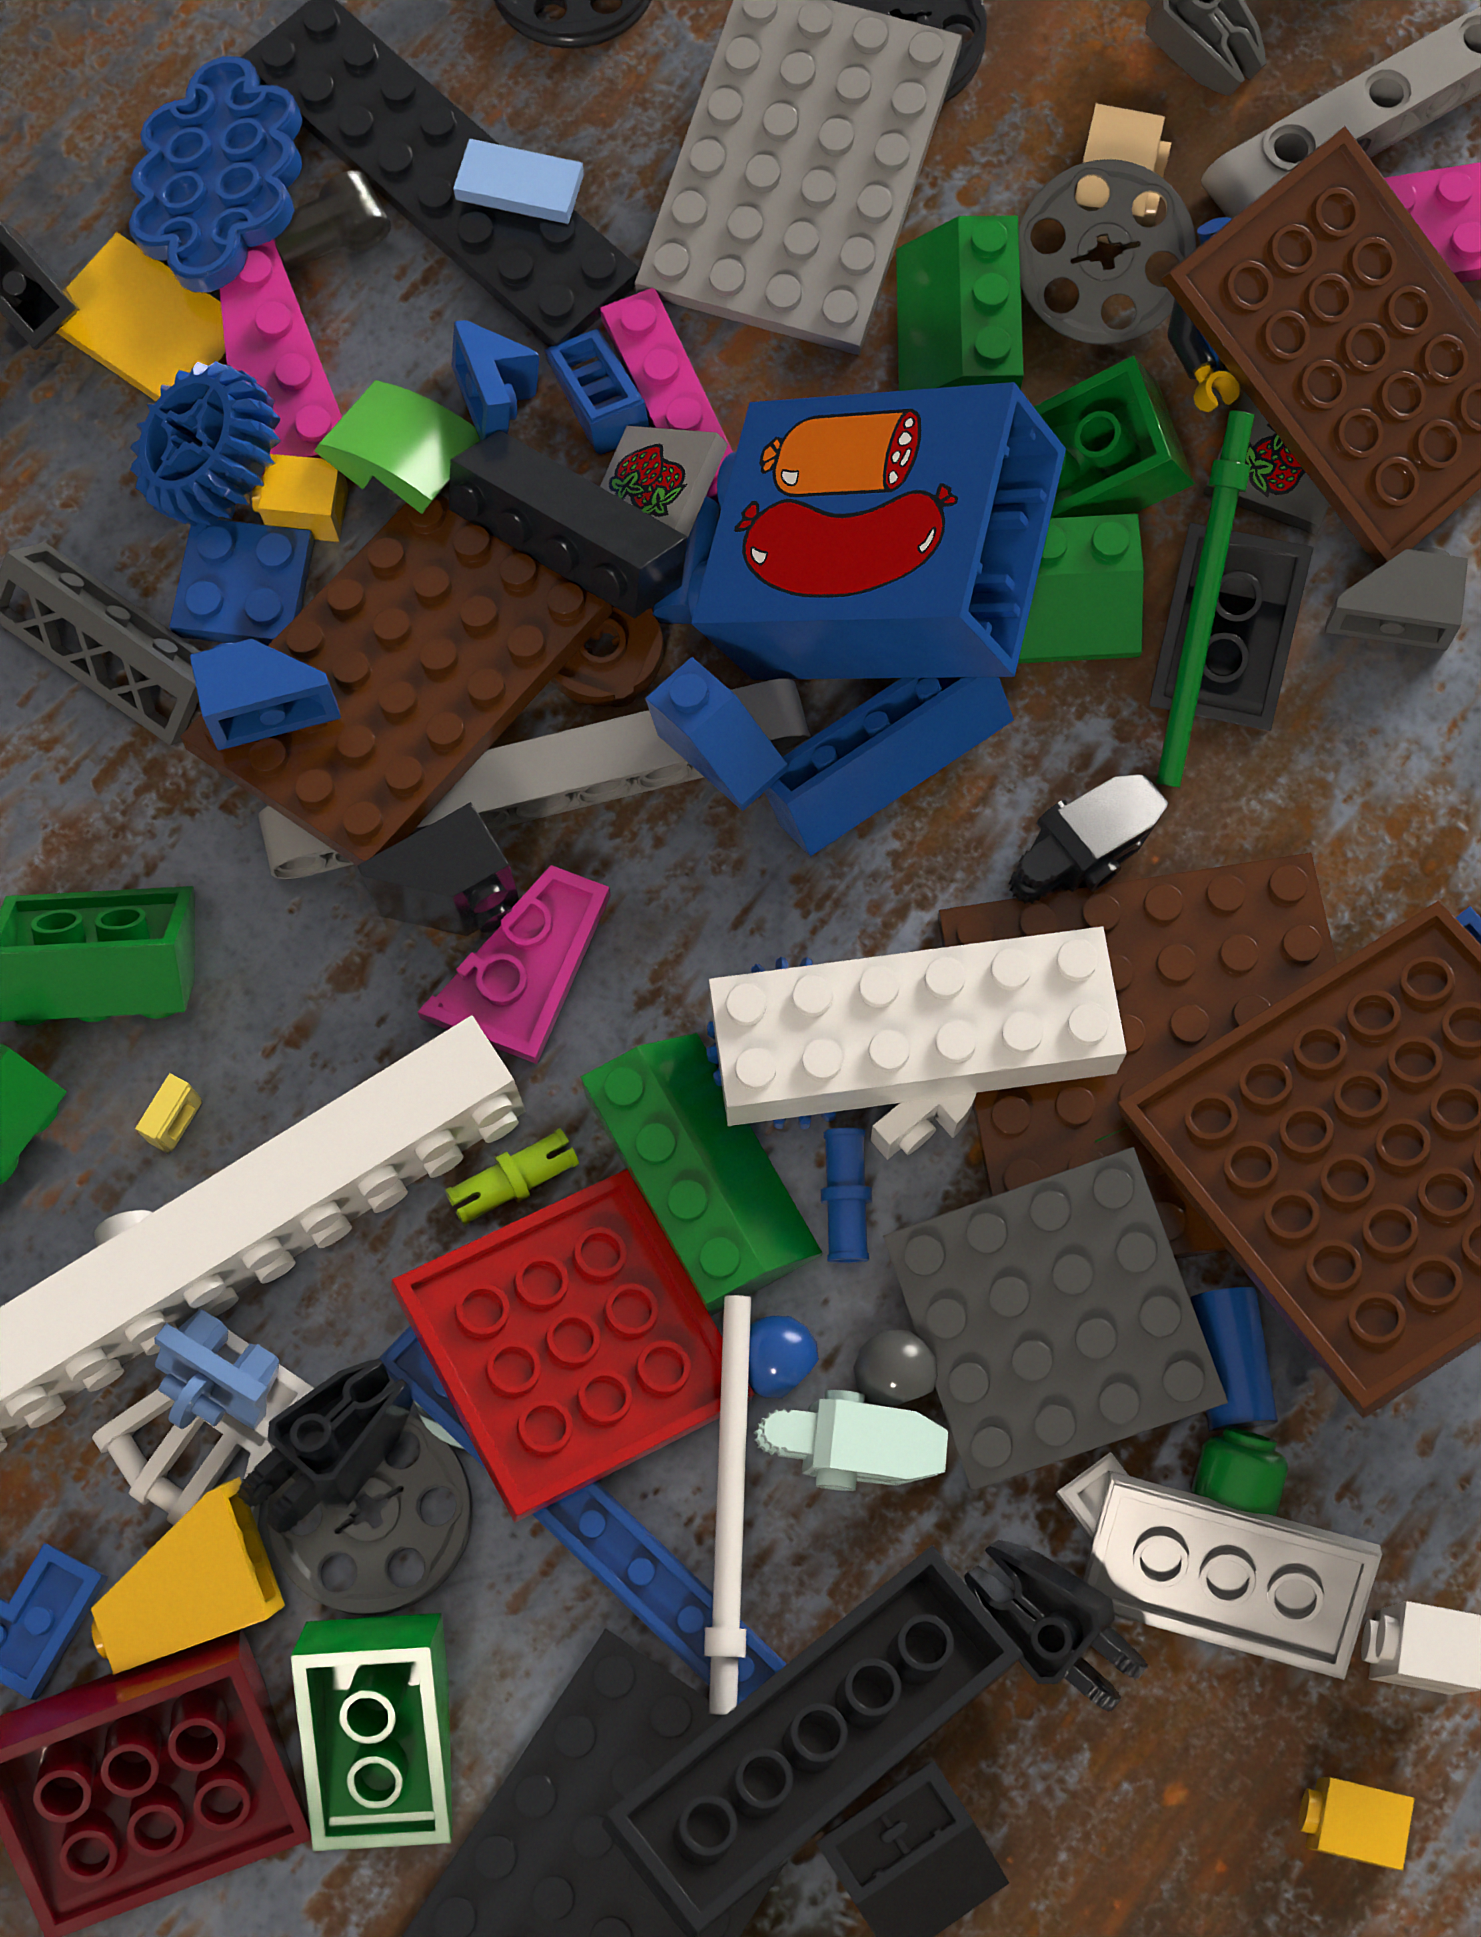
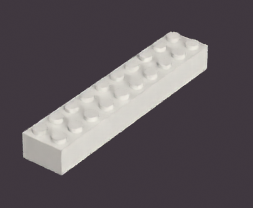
M473 1015L1 1306L0 1452L8 1445L5 1438L27 1424L30 1428H36L52 1421L66 1409L64 1401L81 1390L87 1388L89 1392H93L114 1382L123 1374L124 1369L121 1365L142 1352H145L146 1355L158 1353L160 1347L154 1343V1338L166 1323L178 1330L182 1324L200 1309L214 1317L222 1314L239 1300L236 1293L259 1279L264 1284L281 1277L295 1265L296 1262L293 1257L314 1244L318 1248H323L335 1243L352 1229L350 1222L371 1208L375 1213L387 1210L407 1195L408 1190L406 1186L427 1173L431 1178L448 1172L462 1161L464 1156L461 1152L481 1139H484L486 1143H491L511 1132L519 1123L516 1117L526 1111L513 1077Z

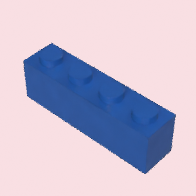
M999 677L899 679L783 756L789 770L765 791L779 825L811 857L1014 721Z

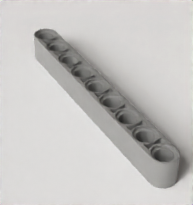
M774 679L731 690L782 757L811 738L798 689L793 680ZM647 710L486 750L409 836L470 802L488 831L703 778L704 776L657 735L650 711ZM270 806L263 808L259 812L258 818L271 875L275 878L295 879L354 865V863Z

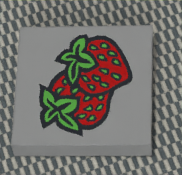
M626 426L600 487L681 532L688 538L728 443L716 432Z

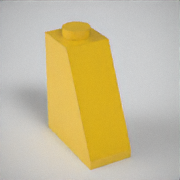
M240 1477L229 1480L208 1491L91 1608L94 1617L91 1625L93 1642L101 1657L109 1660L113 1675L267 1620L285 1606L251 1508L238 1497L237 1491L240 1489L239 1485L242 1484Z

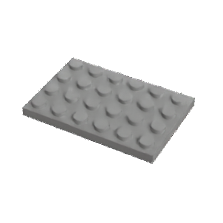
M733 0L635 281L636 293L654 288L661 301L860 356L961 50L962 35L832 0Z

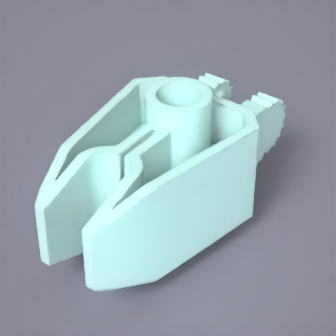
M826 1390L824 1399H819L810 1405L808 1412L798 1410L786 1412L785 1409L781 1411L776 1409L773 1411V1414L768 1413L766 1419L763 1417L760 1419L761 1423L755 1425L757 1429L753 1434L756 1435L754 1441L758 1443L757 1448H762L763 1453L769 1452L770 1455L777 1453L779 1457L802 1459V1474L816 1477V1487L840 1491H855L857 1482L897 1486L944 1473L948 1431L916 1411L865 1404V1395L858 1392Z

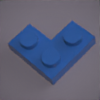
M44 1543L10 1602L0 1597V1683L30 1700H37L108 1576L58 1548Z

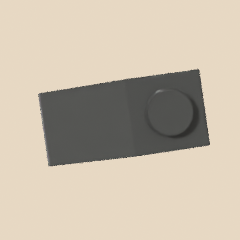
M1432 547L1404 550L1337 597L1326 620L1325 633L1447 651L1462 623L1468 558L1450 556L1445 550Z

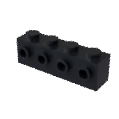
M501 430L450 459V511L474 525L483 527L491 535L530 556L532 559L634 619L682 586L687 543L686 535Z

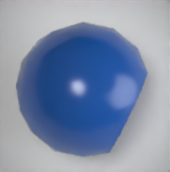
M791 1316L758 1318L750 1324L748 1383L753 1392L763 1398L782 1399L806 1377L819 1360L817 1341L807 1326Z

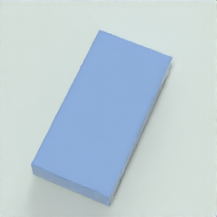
M469 139L453 188L455 199L569 224L584 176L583 163Z

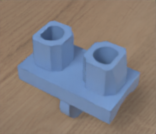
M203 1309L198 1310L178 1330L166 1323L154 1338V1343L160 1347L155 1367L167 1374L158 1390L175 1401L169 1413V1421L178 1428L184 1429L198 1416L212 1426H216L226 1412L255 1430L266 1416L267 1394L279 1373V1359L277 1356L258 1344L250 1343L233 1365L217 1355V1352L228 1340V1329L219 1319Z

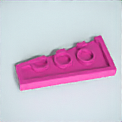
M271 240L261 245L248 247L247 259L242 271L233 281L220 288L227 365L236 370H242L255 378L257 384L262 386L268 395L275 400L273 411L281 420L274 429V433L281 441L270 450V454L323 459L314 450L339 422L342 415L274 240Z

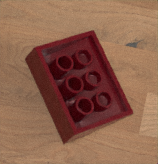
M243 1629L120 1673L108 1674L0 1715V1836L44 1937H63L312 1840L310 1823L266 1685Z

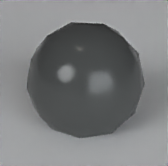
M895 1329L880 1331L859 1349L854 1364L856 1386L860 1393L865 1395L866 1403L871 1405L894 1407L934 1391L937 1380L936 1357L927 1343L910 1331Z

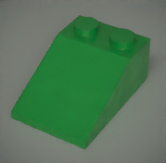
M1135 356L1033 406L1066 448L1051 518L1130 514L1141 511L1195 485L1159 384Z
M442 1613L306 1621L291 1654V1665L313 1851L451 1843L453 1827L449 1677Z

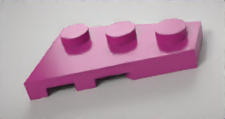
M551 865L511 908L512 911L501 919V926L475 954L471 952L456 969L457 974L436 997L432 995L417 1012L419 1018L449 1030L473 1015L494 1048L538 1064L611 896L610 888Z

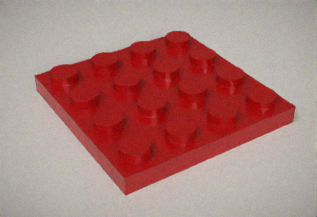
M628 1169L392 1279L391 1289L514 1523L720 1418L723 1337ZM749 1383L747 1404L751 1402L755 1395Z

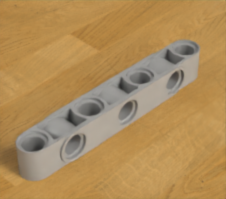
M1481 6L1472 12L1460 16L1228 151L1206 170L1201 179L1202 187L1224 215L1233 219L1344 126L1347 127L1366 155L1371 158L1481 94Z

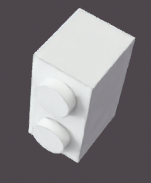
M1408 1601L1377 1610L1376 1621L1367 1620L1362 1637L1361 1656L1363 1661L1370 1662L1369 1679L1449 1695L1481 1690V1615Z

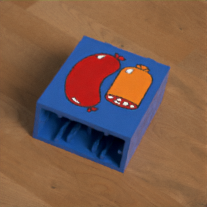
M1015 382L749 402L737 451L727 455L719 469L717 495L721 512L709 558L696 566L690 578L688 604L692 617L691 624L752 680L1015 677L1066 448Z

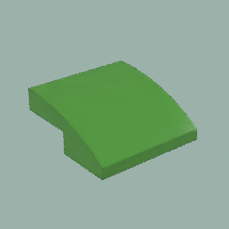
M375 380L323 438L314 451L361 489H364L375 477L419 513L423 514L450 480V459L479 443L480 438L473 425L440 404L408 389Z

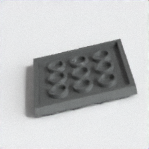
M1134 1147L883 1235L917 1335L927 1343L936 1357L937 1380L935 1387L971 1491L1228 1403Z

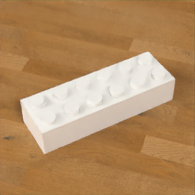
M1103 926L709 979L710 1004L728 1126L1117 1074L1127 1054Z

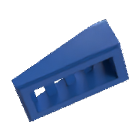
M599 328L564 341L558 346L554 345L544 349L546 358L566 398L597 454H604L616 449L626 426L649 427L646 405L643 398ZM595 356H597L599 359L596 362H593L572 371L570 369V367H573L579 363L589 360Z

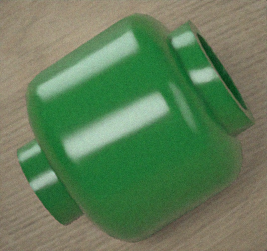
M1225 1427L1222 1436L1210 1437L1202 1445L1191 1493L1207 1497L1236 1510L1276 1516L1287 1477L1288 1462L1282 1454L1275 1451L1276 1440L1254 1432Z

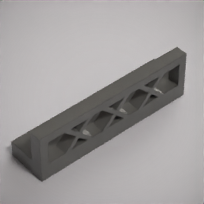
M43 542L7 551L0 568V625L170 746L181 742L180 736L186 731L199 701L190 655L201 651L47 543ZM16 585L28 593L36 618L27 620L9 607ZM64 618L75 626L83 651L73 653L62 645L55 623L56 619ZM111 651L122 659L130 684L120 686L109 678L101 653ZM158 684L177 698L169 720L155 710L149 686Z

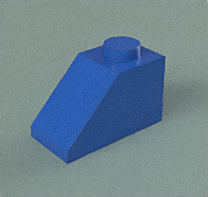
M254 639L236 643H222L210 650L190 655L202 717L218 751L341 718L340 710L326 673Z
M693 657L686 661L645 698L657 735L742 811L789 770L786 761L738 697Z

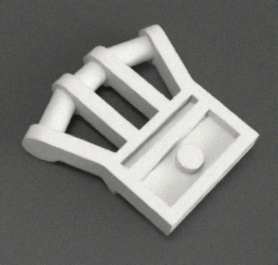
M228 1330V1340L217 1352V1355L233 1365L249 1346V1343ZM279 1364V1373L267 1394L266 1416L253 1430L225 1412L221 1421L216 1426H212L223 1434L184 1490L169 1481L167 1475L205 1420L197 1416L184 1429L173 1425L147 1462L132 1436L136 1430L172 1407L175 1402L158 1389L94 1433L92 1439L101 1453H110L131 1486L130 1496L143 1505L151 1501L168 1513L167 1522L174 1526L208 1491L213 1489L241 1447L251 1453L245 1479L248 1473H251L254 1467L272 1451L267 1440L269 1421L315 1388ZM260 1504L257 1507L253 1506L251 1508L257 1526Z

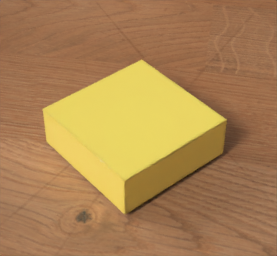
M169 1073L135 1129L149 1144L169 1154L170 1151L174 1150L202 1104V1099L189 1083Z

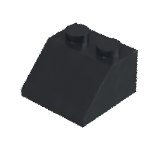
M471 802L357 866L381 917L466 937L479 929L482 933H486L501 926V919L511 912V908L519 901L510 865Z

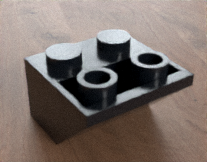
M934 1760L920 1767L815 1841L875 1937H934L1009 1884L1008 1879L976 1824Z

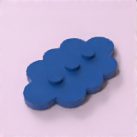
M223 56L210 60L201 66L189 81L185 99L166 103L153 111L144 122L140 133L141 144L147 155L134 168L130 178L131 187L140 201L133 210L129 221L130 234L145 256L155 260H168V266L183 288L192 292H210L220 289L233 281L244 268L248 247L270 242L280 235L290 224L294 213L293 201L287 188L296 180L302 168L301 155L293 142L302 125L301 111L294 97L287 89L276 85H263L255 67L248 60L238 56Z

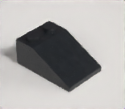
M1189 523L1149 706L1166 710L1171 708L1207 525ZM1231 531L1195 716L1271 731L1314 547Z

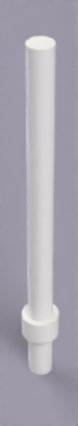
M748 1296L724 1297L712 1628L705 1627L704 1656H711L709 1714H727L737 1706L738 1658L746 1656V1629H740L751 1316V1297Z

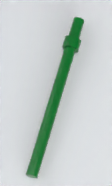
M1229 411L1220 460H1213L1208 486L1213 487L1214 492L1156 778L1157 784L1178 788L1181 786L1239 492H1246L1251 468L1250 465L1245 464L1255 415L1247 412Z

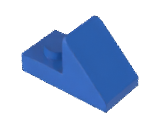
M467 320L455 321L451 366L480 441L498 430L508 434L509 421L517 418L516 400L529 399L536 394L540 357L533 349Z

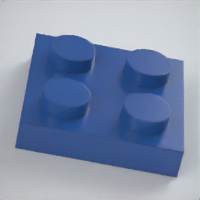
M217 520L213 526L204 523L197 524L195 527L190 525L169 626L171 631L181 638L222 643H236L254 639L268 646L302 610L315 542L311 530Z

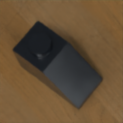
M0 221V312L33 349L38 350L80 309L55 272L20 233Z

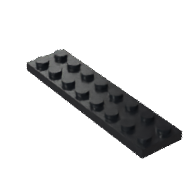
M309 0L241 56V58L248 60L255 67L263 85H276L288 90L301 111L302 125L548 347L558 346L564 341L583 334L601 318V307L621 300L635 287V281L640 268L574 209L569 224L456 200L453 188L469 139L500 144L338 1Z

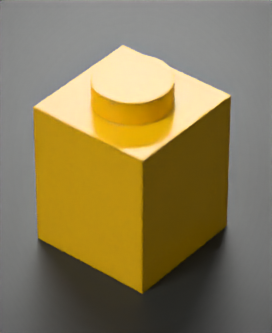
M269 454L275 464L265 467L264 476H261L264 486H254L252 489L254 512H260L264 525L311 530L314 540L340 542L349 490L345 475L325 459Z
M1331 1777L1317 1778L1315 1790L1308 1788L1305 1790L1300 1807L1299 1831L1308 1833L1305 1848L1387 1869L1403 1870L1414 1798Z

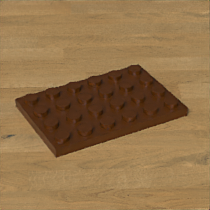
M1344 126L1160 280L1379 568L1404 550L1414 548L1481 488V310L1347 127Z
M438 494L423 514L406 502L268 645L279 652L326 673L337 701L341 718L218 751L201 714L180 737L186 750L358 866L410 835L613 613L611 604L491 535L483 527L474 525L450 511L449 500Z

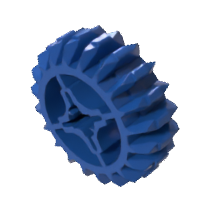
M217 361L208 366L197 362L190 373L179 370L176 374L174 385L161 384L160 398L155 404L147 403L150 412L144 422L136 425L141 431L140 439L130 447L138 456L130 468L138 477L135 488L143 493L146 502L153 505V508L159 513L182 524L188 523L194 527L202 523L213 526L220 516L232 519L237 503L249 505L250 491L254 486H264L261 475L265 467L275 464L269 456L270 450L281 441L274 433V429L281 420L273 411L275 400L268 395L262 386L257 384L255 378L242 370L238 371L230 365H223Z

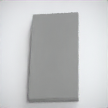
M1111 1471L1081 1579L1112 1599L1115 1616L1344 1680L1381 1560L1382 1551L1380 1545L1269 1514H1255L1236 1510L1207 1497Z

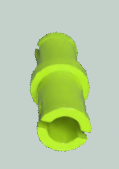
M562 1129L554 1130V1133L511 1156L506 1151L494 1157L496 1164L454 1187L446 1188L445 1192L452 1207L473 1195H478L479 1197L455 1212L463 1226L469 1225L471 1221L514 1198L518 1203L530 1197V1189L571 1167L578 1166L579 1160L573 1147L552 1159H547L546 1157L566 1146L569 1142Z

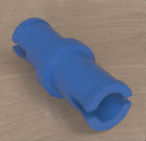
M834 1128L824 1132L827 1187L822 1188L820 1193L821 1204L827 1205L829 1245L827 1262L861 1263L869 1260V1253L867 1251L866 1204L872 1202V1188L865 1186V1130L860 1128Z

